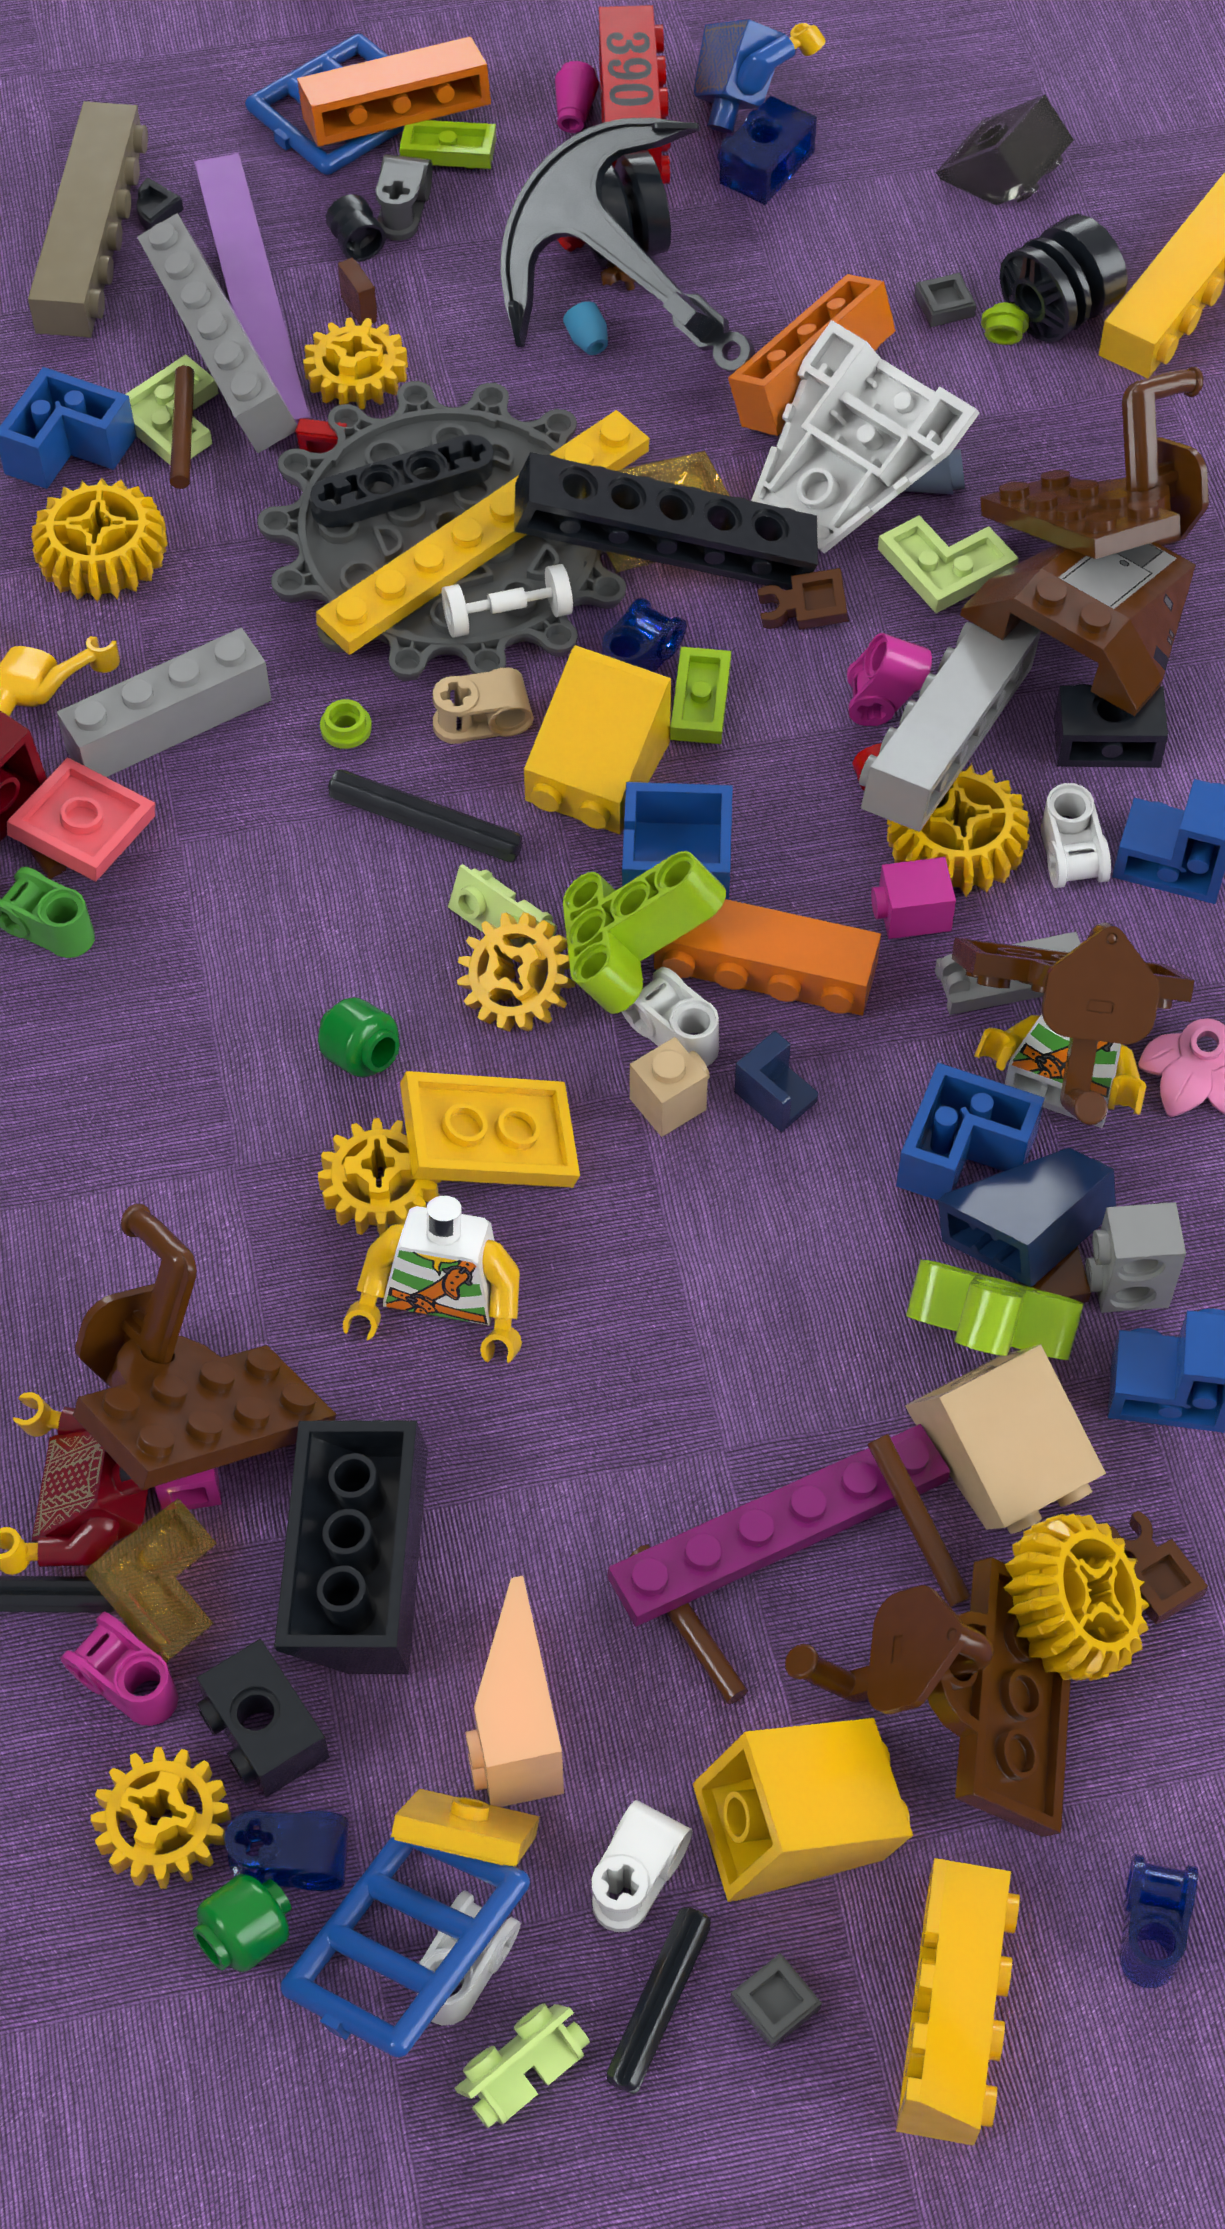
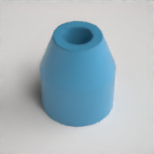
M591 301L582 302L566 312L563 317V323L572 341L588 355H596L606 349L608 346L607 324L596 303Z

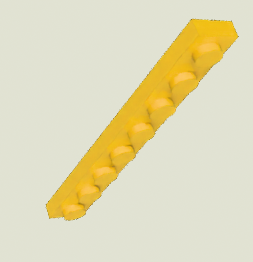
M615 410L550 455L564 460L621 471L649 451L650 438L619 411ZM518 476L316 611V625L348 655H351L442 593V587L455 584L527 535L514 532L515 482Z

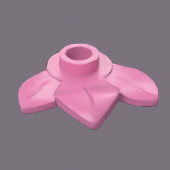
M1199 1019L1190 1023L1182 1033L1163 1034L1148 1043L1140 1057L1138 1068L1144 1072L1162 1076L1160 1081V1097L1166 1115L1175 1117L1188 1112L1203 1103L1206 1098L1219 1112L1225 1115V1024L1215 1019ZM1202 1037H1211L1216 1041L1217 1048L1211 1052L1202 1051L1198 1047L1197 1041Z

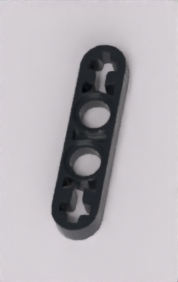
M463 435L323 478L313 485L310 492L312 517L324 527H342L486 481L493 472L494 451L492 444L479 435ZM427 467L436 470L439 474L433 479L421 480L416 478L413 472L419 468ZM379 481L386 482L393 487L385 494H373L366 489L370 484ZM355 491H357L358 499H355ZM333 499L334 502L339 505L333 506V504L329 500Z

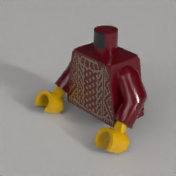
M33 1392L23 1393L18 1399L24 1405L36 1410L38 1409L33 1418L28 1420L13 1417L14 1422L28 1435L33 1437L43 1436L52 1428L58 1429V1435L49 1438L31 1540L33 1543H25L19 1533L11 1527L0 1528V1548L9 1550L6 1553L0 1554V1570L5 1574L15 1575L26 1569L30 1561H38L39 1567L92 1565L115 1542L139 1529L144 1520L148 1489L142 1490L74 1418L75 1408L65 1406L62 1412L54 1411L38 1394Z

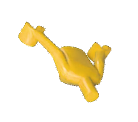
M90 636L86 640L87 648L60 664H57L52 655L40 649L25 646L11 647L0 663V711L10 716L16 706L37 707L45 704L69 676L89 663L94 671L101 673L113 671L120 664L117 641L112 640L108 646L100 648L98 638Z

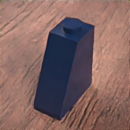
M1068 1147L945 1193L938 1199L942 1242L1032 1287L1103 1223L1107 1207H1116L1114 1169L1099 1160L1092 1159Z

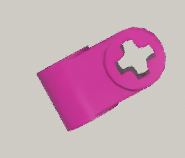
M885 633L876 635L868 648L847 669V681L853 688V698L848 705L849 717L852 721L863 726H878L892 719L894 713L910 696L922 688L932 665L931 651L926 647Z
M102 1612L96 1618L98 1626L74 1652L66 1650L60 1657L61 1662L85 1687L98 1695H102L131 1718L132 1721L146 1726L163 1723L172 1716L177 1708L179 1698L176 1685L166 1662L160 1655L138 1640L118 1619L109 1613ZM144 1682H160L157 1688L148 1695H133L135 1689Z

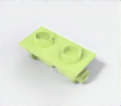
M463 864L459 866L448 908L483 932L481 923L484 921L489 922L496 928L501 927L500 918L502 913L510 914L518 923L523 912L534 916L537 924L544 919L555 926L553 936L557 931V925L552 922L553 916L551 914L542 912L525 899L517 903L515 901L516 893L495 879L490 871L486 869L479 871L476 868L471 870ZM529 938L511 940L515 946L520 948L528 942L532 945L536 943L535 940Z
M546 2004L535 2007L514 2026L518 2034L499 2051L495 2046L485 2049L464 2067L463 2072L467 2078L454 2089L458 2094L470 2099L476 2095L479 2096L481 2100L472 2109L487 2128L491 2127L496 2121L501 2125L505 2124L509 2118L538 2095L524 2075L530 2068L533 2067L546 2085H550L574 2063L584 2057L582 2049L590 2043L587 2035L575 2022H572L567 2028L563 2024L574 2013L570 2007L557 2004L550 2008Z

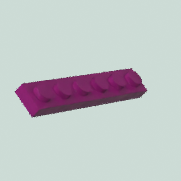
M921 1424L890 1437L919 1495L948 1482L951 1471ZM866 1448L609 1566L607 1578L634 1626L637 1627L898 1504L870 1449Z

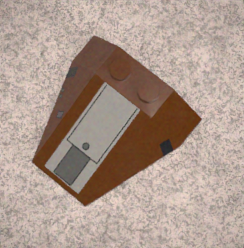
M1156 542L1098 559H1093L1062 546L1054 545L988 579L964 605L960 616L1001 640H1004L1021 620H1024L1094 660L1099 665L1091 692L1135 717L1162 684L1196 564Z

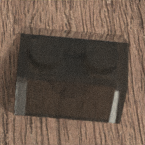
M1044 94L983 119L936 171V174L940 180L994 205H999L1012 199L1019 203L1037 192L1040 188L1038 181L1042 176L1050 173L1062 163L1063 158L1061 155L1074 139Z

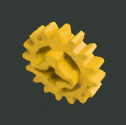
M346 318L345 327L342 328L331 322L328 324L329 333L327 335L315 332L313 334L314 345H305L306 359H303L305 379L309 380L312 393L321 391L322 402L326 404L337 398L340 405L357 402V406L361 410L365 409L366 401L370 399L381 405L384 404L383 393L387 392L397 395L398 382H406L407 350L406 347H402L401 336L399 334L390 336L389 325L383 324L377 329L372 328L370 318H366L361 326L355 325L352 318Z
M525 912L522 913L518 923L508 913L501 914V927L496 928L487 921L481 923L485 936L481 940L469 936L466 940L468 945L474 949L472 956H461L458 958V963L469 968V973L457 979V984L465 989L472 990L464 999V1003L473 1009L481 1008L478 1014L480 1020L488 1024L496 1020L497 1027L508 1032L513 1028L515 1021L520 1029L526 1032L532 1031L533 1017L535 1016L547 1024L550 1023L552 1018L548 1008L552 1004L565 1008L567 1002L559 995L562 988H574L576 984L575 981L565 976V970L570 969L569 955L561 954V952L567 948V939L561 935L553 936L555 926L544 919L537 924L536 918ZM529 938L535 940L536 943L532 945L528 942L520 948L515 946L511 940ZM511 959L522 964L517 969L518 974L520 976L519 981L522 985L512 980L516 976V973L513 968L515 965ZM514 996L523 1005L507 1007L499 1005L497 1001L500 999L506 1001Z
M374 1118L372 1130L364 1131L359 1124L354 1123L351 1124L353 1137L348 1140L337 1134L333 1137L335 1153L322 1152L323 1170L318 1172L320 1190L323 1191L324 1206L326 1210L335 1209L338 1224L342 1226L351 1219H354L357 1234L363 1235L369 1225H375L381 1236L388 1229V1225L394 1223L405 1224L409 1209L416 1206L427 1208L426 1202L439 1197L437 1183L442 1182V1180L412 1179L407 1136L404 1135L403 1121L397 1120L391 1129L388 1130L383 1129L380 1118ZM383 1167L384 1177H381L382 1186L378 1188L376 1183L378 1168Z
M155 1747L153 1762L145 1764L137 1753H133L130 1755V1764L132 1766L130 1772L125 1774L116 1768H112L109 1771L112 1782L115 1785L112 1791L97 1789L95 1793L98 1804L106 1810L91 1815V1823L95 1831L103 1832L95 1839L96 1845L101 1855L113 1853L109 1864L117 1875L131 1866L130 1876L134 1885L141 1886L147 1879L148 1874H155L160 1889H165L170 1880V1873L177 1871L188 1883L193 1880L191 1864L198 1861L205 1866L211 1867L214 1863L208 1846L210 1844L225 1845L227 1842L225 1830L217 1825L218 1823L231 1820L228 1804L218 1802L227 1795L221 1779L209 1782L212 1771L209 1763L205 1760L191 1769V1759L187 1750L181 1749L174 1761H167L163 1748ZM188 1788L192 1789L202 1801V1814L197 1813L195 1807L186 1805L188 1800L186 1792ZM166 1809L171 1810L172 1818L162 1817ZM151 1816L160 1818L157 1825L151 1824ZM121 1820L126 1821L128 1827L136 1829L133 1836L135 1840L134 1847H131L121 1835Z

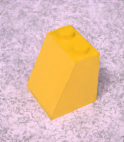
M575 645L569 655L524 767L525 801L533 803L544 811H556L581 820L591 828H603L621 834L624 828L626 782L648 783L670 744L671 678Z
M874 1718L745 1731L692 1783L728 1902L742 1900L883 1861L913 1836L910 1827L909 1810L900 1797L890 1767L889 1750L881 1740Z

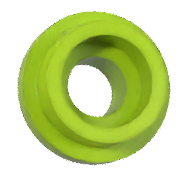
M1003 302L995 304L992 308L983 312L981 326L985 330V337L989 341L1000 345H1011L1021 341L1023 333L1029 327V317L1017 305Z
M350 699L337 700L326 708L325 713L321 717V735L328 744L336 748L349 749L357 747L364 743L371 734V717L358 702Z

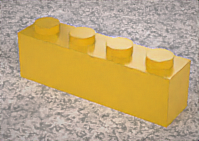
M934 1858L927 1890L896 2132L974 2146L981 2126L991 2128L993 2126L997 2087L986 2085L989 2060L1000 2062L1005 2032V2021L994 2020L996 1995L1008 1996L1013 1960L1012 1957L1001 1956L1004 1932L1015 1933L1020 1895L1009 1893L1011 1871Z

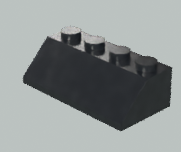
M417 1420L299 1421L274 1642L276 1651L347 1674H409L428 1450Z

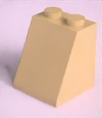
M1041 1344L1009 1352L1007 1356H998L905 1405L916 1426L922 1425L950 1469L951 1478L986 1530L1007 1527L1010 1534L1022 1531L1042 1519L1039 1509L1056 1500L1060 1507H1064L1092 1493L1089 1482L1106 1474Z

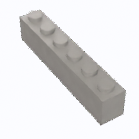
M174 214L137 236L235 419L256 452L260 453L296 432V421L179 214Z
M1021 620L1007 637L1001 640L979 626L966 622L960 632L956 648L948 647L946 649L937 675L929 673L922 685L918 701L910 700L907 703L898 729L890 727L881 744L879 755L874 756L871 754L866 760L859 778V785L865 787L861 809L920 832L1031 670L1041 630Z

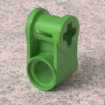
M21 867L14 875L16 882L0 899V927L7 933L33 942L60 957L73 958L87 952L95 941V932L82 895L74 889L67 888L46 878L35 869Z

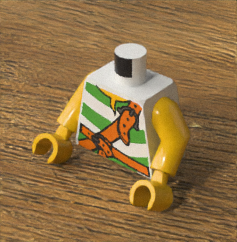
M1042 1014L1040 1016L1030 1015L1006 1031L997 1028L985 1029L974 1057L978 1059L982 1056L993 1058L997 1061L996 1068L1001 1071L1005 1069L1008 1060H1010L1005 1085L1045 1097L1044 1108L1077 1119L1060 1102L1070 1037H1063L1053 1032L1046 1025ZM1098 1041L1090 1091L1097 1092L1104 1097L1107 1102V1109L1114 1110L1115 1105L1129 1106L1134 1110L1133 1114L1140 1115L1147 1086L1140 1079L1133 1051L1123 1044ZM1106 1117L1094 1126L1103 1128Z
M435 1197L429 1201L427 1208L416 1206L409 1209L405 1224L390 1226L370 1245L356 1289L361 1292L359 1301L349 1307L343 1320V1331L347 1335L353 1317L361 1315L370 1321L371 1328L366 1339L370 1340L376 1333L381 1319L380 1311L376 1306L378 1297L384 1298L383 1307L490 1325L493 1317L495 1318L494 1329L481 1343V1356L485 1362H489L495 1352L494 1340H500L508 1348L507 1363H510L520 1351L522 1345L521 1336L517 1330L511 1327L512 1319L518 1318L520 1280L518 1266L504 1247L494 1240L492 1226L488 1220L482 1217L461 1214L462 1206L453 1197Z

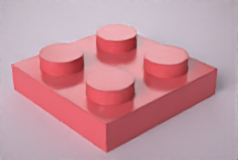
M67 757L8 819L7 836L96 882L155 817V802Z

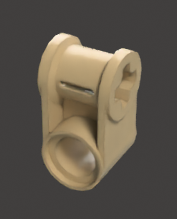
M498 668L490 672L449 676L436 683L433 689V704L437 709L433 716V731L439 739L450 744H461L467 741L497 736L510 737L526 731L534 720L523 677L517 669ZM452 690L455 691L454 703L450 700V691ZM457 717L461 720V729L457 730Z

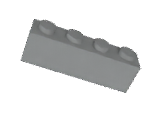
M241 627L57 711L66 751L72 760L108 777L272 701L266 662Z

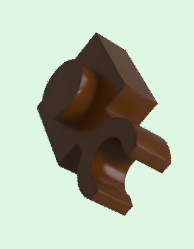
M841 568L791 576L793 588L791 590L784 591L782 588L774 585L764 586L757 590L760 604L771 602L778 604L776 610L760 613L763 628L775 629L781 627L789 618L797 617L799 630L849 622Z
M1140 1511L1134 1512L1129 1525L1136 1532L1138 1538L1135 1540L1124 1539V1553L1127 1558L1137 1559L1133 1569L1137 1579L1145 1582L1140 1587L1141 1598L1150 1606L1145 1612L1154 1624L1157 1625L1205 1596L1208 1585L1173 1539L1157 1547L1152 1540L1153 1528L1150 1520ZM1111 1526L1112 1538H1122L1118 1531Z

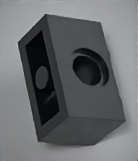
M1060 685L1054 714L1057 767L1161 768L1168 739L1164 686L1159 687L1134 717L1091 692L1092 685Z
M261 1638L196 1677L203 1699L195 1703L211 1733L215 1736L224 1731L232 1743L234 1749L227 1752V1756L244 1785L255 1780L267 1798L330 1758L325 1736ZM266 1712L273 1716L270 1724L263 1729L249 1730L243 1727L245 1720L254 1713Z

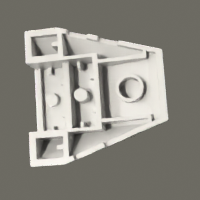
M831 320L802 361L797 374L801 380L792 404L787 403L782 415V419L785 421L777 446H771L751 501L817 515L818 550L826 553L946 458L977 418L979 411L940 386L935 392L881 359L867 341Z

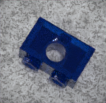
M770 95L757 110H752L746 117L744 124L732 136H727L720 145L717 159L720 162L719 183L766 205L815 152L817 117Z

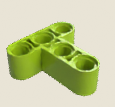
M681 851L671 855L618 890H615L596 872H587L579 876L568 887L563 897L570 973L573 981L605 1011L616 1014L626 1010L637 1000L643 989L640 961L715 915L722 907L726 898L724 885L688 851Z
M920 1259L906 1316L923 1323L956 1331L955 1342L974 1350L1007 1356L1011 1347L1025 1349L1041 1344L1047 1357L1069 1360L1084 1303L1069 1297L948 1264Z

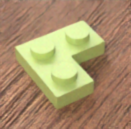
M186 354L125 394L130 399L137 437L169 465H171L176 368L185 365L193 368L195 372L193 410L219 394L218 386L213 376ZM195 417L192 419L191 458L212 445L210 430Z
M920 515L880 535L878 550L935 613L976 593L988 579L1017 565L1019 560L1016 554L989 526L948 547Z

